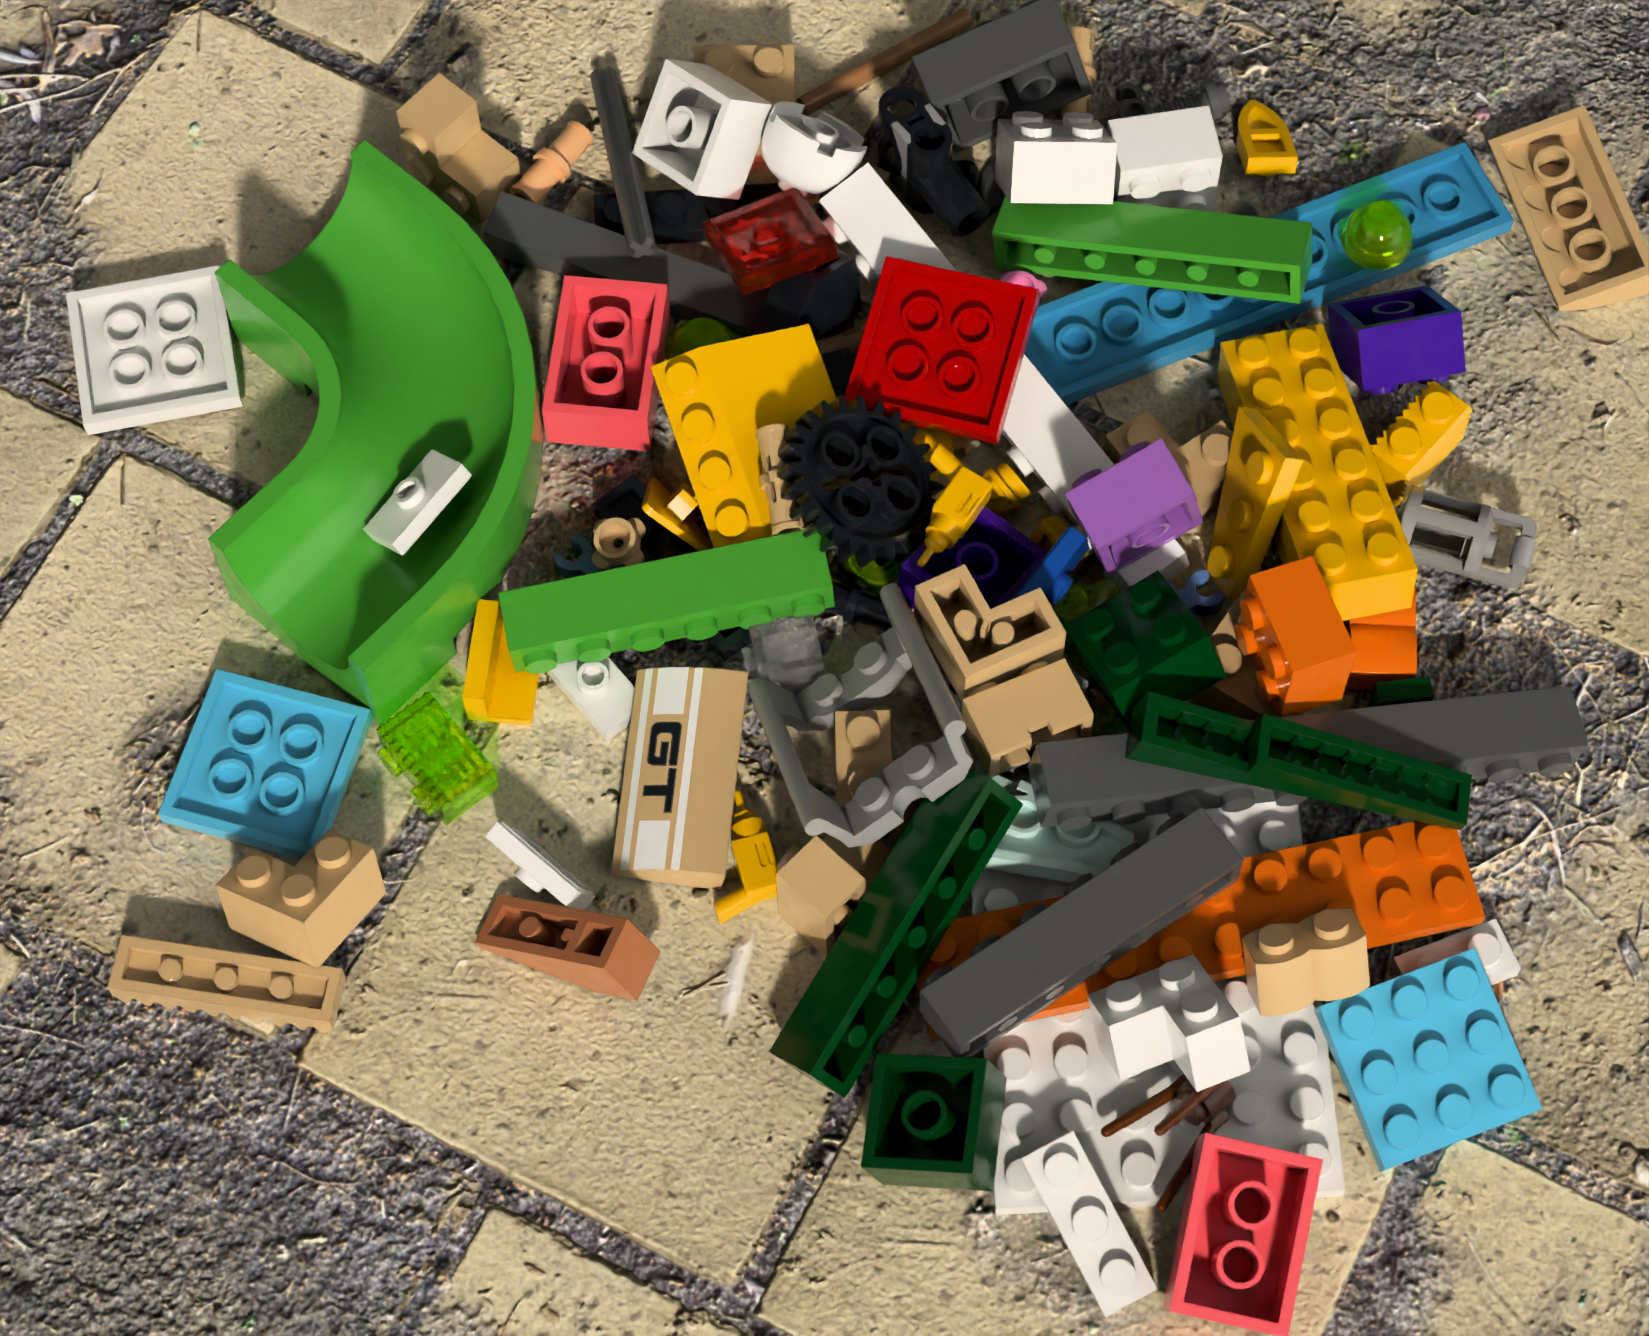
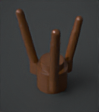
M1182 1074L1166 1089L1103 1126L1101 1134L1104 1137H1110L1173 1099L1175 1108L1154 1127L1156 1135H1164L1183 1118L1194 1126H1199L1204 1122L1205 1125L1199 1135L1203 1133L1215 1134L1229 1120L1224 1109L1234 1101L1236 1097L1235 1091L1229 1081L1226 1080L1196 1092L1187 1077ZM1197 1138L1157 1201L1156 1208L1158 1211L1163 1212L1168 1208L1189 1176Z

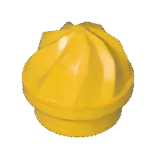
M1005 461L994 470L989 466L982 475L983 478L993 483L990 500L985 505L988 509L998 516H1004L1023 508L1020 502L1028 497L1031 492Z

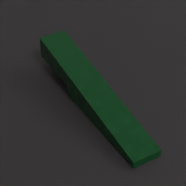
M1148 691L1133 708L1126 759L1462 830L1467 826L1471 774L1264 713L1253 722Z

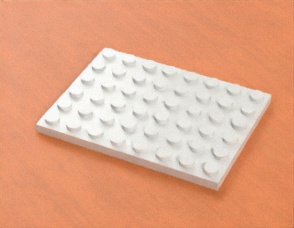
M1019 776L1013 779L1011 777H1004L1016 784H1019L1021 780L1031 784L1030 776ZM1276 801L1256 803L1252 807L1239 812H1225L1222 810V807L1204 809L1242 858L1303 845L1298 804L1279 806L1276 804ZM1168 813L1149 815L1131 824H1116L1113 820L1107 821L1134 833L1133 843H1137L1141 847L1155 838L1158 828L1171 817L1168 816ZM984 868L970 891L972 915L1065 896L1064 891L1071 883ZM1246 975L1215 981L1214 983L1240 1016L1250 1071L1228 1080L1235 1091L1236 1097L1224 1109L1229 1120L1214 1135L1323 1159L1316 1198L1343 1196L1345 1182L1328 1045L1314 1012L1315 1008L1323 1005L1322 1001H1314L1309 1006L1293 1013L1278 1016H1262L1248 992ZM1090 1009L1022 1023L982 1049L983 1058H987L1007 1077L993 1188L995 1215L1048 1212L1020 1158L1070 1131H1074L1115 1209L1154 1207L1197 1138V1135H1199L1205 1125L1202 1122L1199 1126H1194L1183 1118L1164 1135H1156L1154 1127L1175 1108L1173 1099L1110 1137L1102 1136L1101 1129L1103 1126L1166 1089L1184 1073L1175 1060L1120 1080L1099 1049ZM1189 1176L1169 1206L1184 1204Z

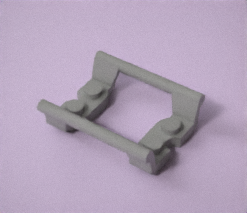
M894 583L887 584L880 590V598L892 627L857 651L854 657V666L849 671L843 674H835L830 670L797 695L764 678H755L747 686L806 834L816 836L824 832L841 840L848 848L876 842L904 822V812L911 802L923 797L933 802L962 782L974 761L962 737L966 730V724L899 585ZM913 666L944 736L935 742L921 743L909 749L898 759L862 782L857 788L853 799L844 806H841L837 801L810 785L786 725L795 728L800 734L805 731H824L828 727L833 728L835 727V711H865L901 684L907 671L912 669Z

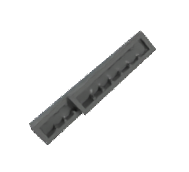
M504 191L500 192L483 231L485 245L490 249L493 256L563 276L668 284L671 316L744 337L752 336V326L770 290L768 287L656 247L655 252L651 256L643 255L640 258H634L629 254L625 235Z

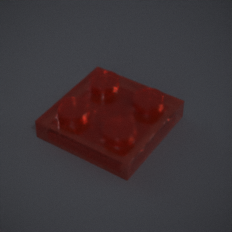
M794 187L702 223L706 240L742 296L765 289L774 283L802 272L813 270L822 264L839 258L835 240L801 191Z

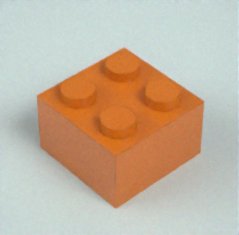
M1313 555L1249 575L1245 596L1240 600L1241 613L1238 623L1234 625V632L1241 652L1245 656L1251 654L1258 671L1255 673V679L1263 701L1265 703L1272 702L1278 717L1296 715L1342 700L1357 651Z

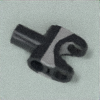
M897 86L888 89L879 99L878 117L886 131V134L878 144V160L882 161V170L890 173L889 180L913 210L922 214L936 213L953 236L964 237L971 234L988 218L990 208L952 160V132L949 126L916 89L907 86ZM906 101L911 103L915 109L906 115H896L888 111L887 108L893 102ZM892 145L896 154V160L887 155V150Z

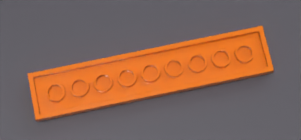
M1414 821L1244 857L1238 881L1025 1022L1090 1009L1088 994L1107 988L1117 981L1127 980L1159 968L1169 961L1180 960L1190 955L1196 957L1214 982L1246 975L1242 938L1269 924H1298L1306 917L1325 909H1352L1366 933L1367 949L1480 925L1485 918V913L1457 829ZM1064 896L953 919L916 981L919 997L920 990L924 988L922 986L923 982L933 972L946 965H951L953 969L971 958L970 952L982 940L993 934H998L1002 938L1018 927V920L1028 910L1041 903L1049 907ZM925 1019L930 1042L941 1041Z

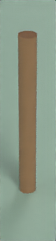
M963 8L798 97L797 103L805 105L802 113L806 116L909 61L913 56L924 52L932 44L946 41L973 26L970 13Z

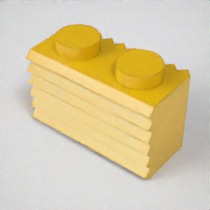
M1435 381L1428 382L1426 388L1421 389L1420 395L1415 396L1414 401L1408 403L1407 409L1402 410L1401 415L1395 417L1394 423L1389 424L1388 430L1383 431L1380 438H1376L1374 445H1370L1391 501L1396 507H1401L1407 501L1411 486L1419 487L1464 438L1463 435L1469 423L1468 419L1473 412L1467 403Z

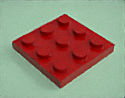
M886 256L844 398L849 404L856 397L863 396L867 410L878 401L883 402L884 417L888 419L899 411L901 413L900 422L999 444L1041 297L1039 289Z

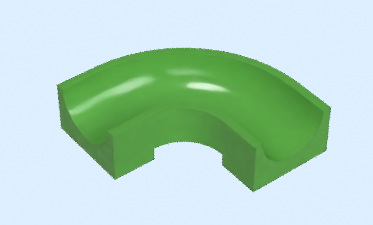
M364 140L350 152V177L336 211L324 229L301 253L281 267L264 274L249 275L231 259L214 272L236 339L305 396L309 397L314 392L319 398V408L312 432L297 456L208 538L229 597L352 703L371 709L373 721L381 727L457 654L453 639L475 616L477 601L479 599L488 600L506 574L522 543L535 507L542 473L544 429L533 351L524 315L508 278L492 252L469 224L442 199L371 143ZM433 449L462 463L472 476L402 556L373 541L363 528L393 495L396 486L406 479Z

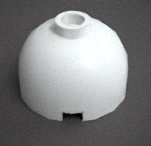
M781 101L774 104L762 136V157L768 169L780 180L778 186L793 196L805 198L808 193H829L859 168L867 150V146H861L864 138L848 124L832 115L820 111L817 119L802 115L805 105Z

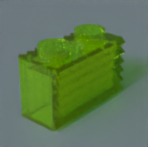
M424 692L421 698L415 699L411 705H406L403 711L397 712L394 717L388 718L385 724H380L376 729L382 747L376 751L380 761L394 778L403 773L409 780L411 785L414 786L409 790V793L416 805L427 817L436 813L443 823L448 825L500 787L495 768L430 692Z

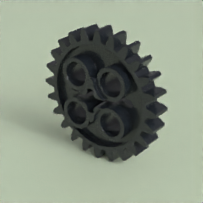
M843 395L838 396L830 404L823 400L811 411L808 410L796 420V426L784 436L788 445L778 452V457L788 464L777 472V477L791 482V486L780 494L781 498L796 500L798 507L789 516L791 519L805 517L808 522L803 532L805 538L812 536L816 532L822 536L820 542L821 552L835 545L838 547V559L842 563L855 554L859 567H864L873 560L878 567H883L893 559L897 562L917 549L925 540V529L931 522L933 504L936 502L932 497L943 490V485L930 480V475L938 469L931 462L924 461L923 455L929 451L930 445L920 444L916 446L913 442V438L918 430L917 427L913 426L905 431L899 427L901 421V413L899 411L889 419L884 417L883 402L878 401L867 410L863 396L856 397L849 404ZM896 473L897 475H892V476H890L891 474H888V475H883V474ZM824 487H831V488L839 487V488L827 490V489H825Z

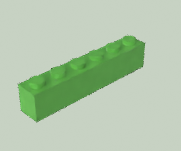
M1005 195L992 231L996 269L1025 271L1034 274L1301 304L1312 264V222L1113 201V204L1010 203Z
M804 530L499 592L508 650L516 673L522 671L532 674L545 673L556 668L557 664L575 660L586 663L598 662L608 658L611 653L628 649L641 652L651 651L661 647L667 641L686 637L689 640H704L713 637L720 630L739 626L743 629H757L768 625L773 619L792 615L797 618L817 616L826 608L835 607L833 585L825 551H820L822 536L816 532L812 536L805 538L803 536Z

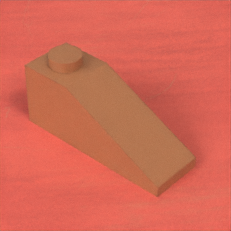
M498 894L475 940V943L482 949L582 988L638 1001L661 952L628 918Z

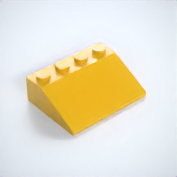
M809 324L698 347L651 366L714 548L773 536L767 496L765 492L761 491L759 477L763 474L758 440L756 438L757 429L771 424H784V426L789 425L791 430L796 426L795 421L808 410L811 411L823 400L830 404L837 398ZM824 487V488L827 489V490H829V489H836V488H839V487H835V488Z

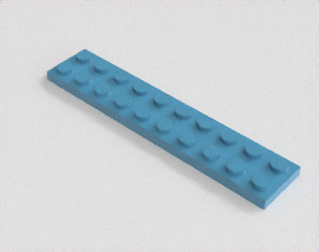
M1463 142L1269 217L1312 222V264L1301 304L1103 281L1038 306L1024 354L1061 400L1068 405L1216 347L1221 342L1234 340L1509 232L1514 219L1469 147Z

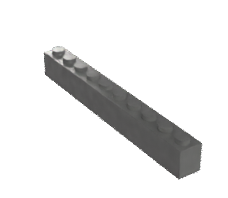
M1571 686L1278 717L1471 774L1472 779L1488 778V781L1493 783L1509 781L1525 773L1540 772L1541 776L1544 777L1564 774L1573 768V765L1588 747ZM1129 733L1037 743L1028 765L1041 828L1059 826L1061 830L1070 831L1084 828L1095 821L1113 820L1116 824H1131L1149 815L1168 813V816L1172 817L1183 813L1187 817L1201 807L1203 809L1222 807V810L1225 812H1239L1252 807L1256 803L1276 801V804L1279 806H1292L1308 799L1303 796L1126 759Z

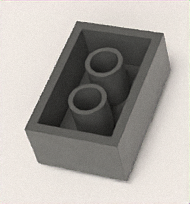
M1031 0L1014 12L993 21L979 23L971 31L948 41L934 43L924 52L912 57L932 106L952 132V150L954 154L997 136L998 119H1012V114L1019 111L1037 112L1044 115L1093 93L1076 44L1056 0Z

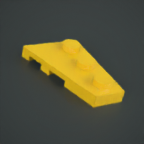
M1238 406L1206 568L1210 574L1209 577L1230 600H1237L1243 590L1247 588L1249 575L1259 572L1304 461L1257 408Z

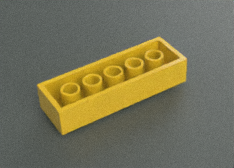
M1320 323L1221 342L1217 384L1233 428L1235 426L1238 406L1257 408L1304 459L1273 535L1282 564L1313 555L1342 621L1411 608L1418 567L1323 324Z

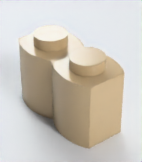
M1325 909L1306 917L1298 924H1269L1242 938L1248 992L1262 1016H1278L1293 1013L1309 1006L1314 1001L1345 999L1361 993L1370 986L1366 933L1352 909Z

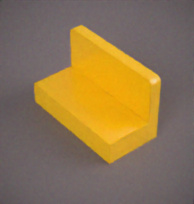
M479 599L477 601L462 693L467 719L530 725L534 717L540 673L532 674L526 671L516 673L508 650L500 601Z

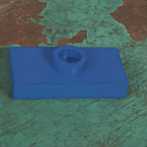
M1073 526L1071 528L1068 527L1012 599L1041 587L1048 601L1052 605H1056L1073 583L1074 579L1068 575L1089 550L1087 537Z

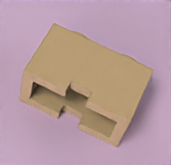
M1063 658L1051 664H1048L1046 661L1034 663L1021 671L1018 677L1001 684L988 682L976 687L966 698L962 699L961 716L966 724L965 732L987 776L991 778L1030 762V756L1027 751L1035 749L1037 743L1090 737L1094 713L1066 659Z

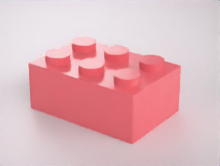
M564 275L542 406L547 442L651 451L659 400V390L651 366L665 360L671 320L668 284Z
M1209 1133L1197 1135L1162 1310L1269 1335L1288 1336L1323 1159Z

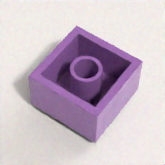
M1162 438L1152 444L1148 441H1143L1130 447L1121 455V462L1103 472L1101 469H1094L1083 474L1072 484L1073 489L1065 493L1079 527L1087 537L1089 544L1108 576L1113 575L1203 523L1195 493Z

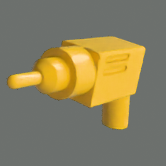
M942 443L933 452L930 462L950 482L933 504L931 522L925 529L927 535L924 540L926 550L917 562L920 567L927 563L933 553H942L944 549H951L958 539L963 538L990 500L993 488L992 482L968 469Z
M739 790L735 791L734 797L738 810L733 817L735 824L731 827L734 841L731 842V850L741 887L713 902L719 925L758 902L777 897L776 873L778 871L776 868L778 863L769 834L766 832L763 819L756 817L754 810L746 808L742 793Z

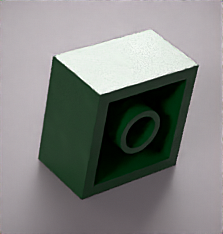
M1159 570L1064 626L1083 668L1129 731L1133 708L1148 691L1186 701L1226 677L1208 634Z
M876 1053L861 1168L883 1185L993 1191L1007 1077L987 1058Z

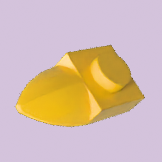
M1250 100L1240 111L1236 148L1245 174H1256L1264 177L1276 174H1295L1298 154L1288 127L1272 109L1257 100Z

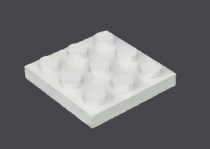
M219 265L66 293L82 421L87 435L243 407L230 320L214 273L220 268Z

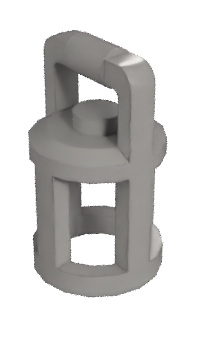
M1411 486L1400 523L1408 544L1414 543L1459 556L1457 559L1409 546L1416 563L1509 589L1517 588L1521 584L1525 572H1528L1537 544V541L1534 539L1537 525L1533 519L1492 508L1488 505L1477 504L1429 491L1422 487ZM1421 504L1449 511L1452 513L1460 514L1463 516L1470 517V519L1468 520L1461 517L1421 507ZM1492 522L1519 529L1521 532L1520 536H1516L1508 563L1511 571L1508 574L1480 566L1483 557L1492 558L1496 546L1498 533L1490 531Z

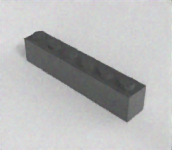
M1203 807L1187 817L1183 813L1172 816L1158 828L1155 838L1141 847L1137 843L1126 846L1110 861L1111 866L1094 877L1091 873L1080 876L1065 889V896L1051 906L1047 907L1044 903H1041L1031 908L1018 920V927L1002 938L998 934L985 938L970 952L971 958L953 969L951 965H946L933 972L923 982L922 986L924 988L920 990L919 1011L952 1056L972 1057L1238 881L1244 859Z

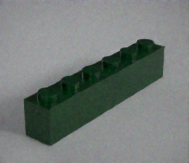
M969 769L962 782L933 802L924 797L769 1052L809 1079L846 1098L1017 816L1023 803L992 778Z

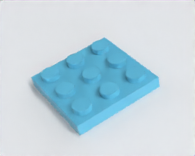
M216 669L158 812L161 821L302 859L329 829H332L373 721L371 709Z
M1475 948L1369 987L1352 997L1335 1000L1314 1009L1380 1172L1542 1110V1106Z

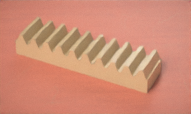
M121 935L107 988L112 996L126 1003H129L131 999H135L146 1006L160 1003L165 1008L171 1010L175 1006H180L191 1013H195L198 1009L204 1010L211 1016L225 1013L236 1020L245 1016L255 1023L270 1020L275 1025L281 1027L286 1023H290L300 1030H306L309 1026L316 1028L321 1033L327 1034L330 1030L334 1029L346 976L342 968L323 965L316 968L303 962Z

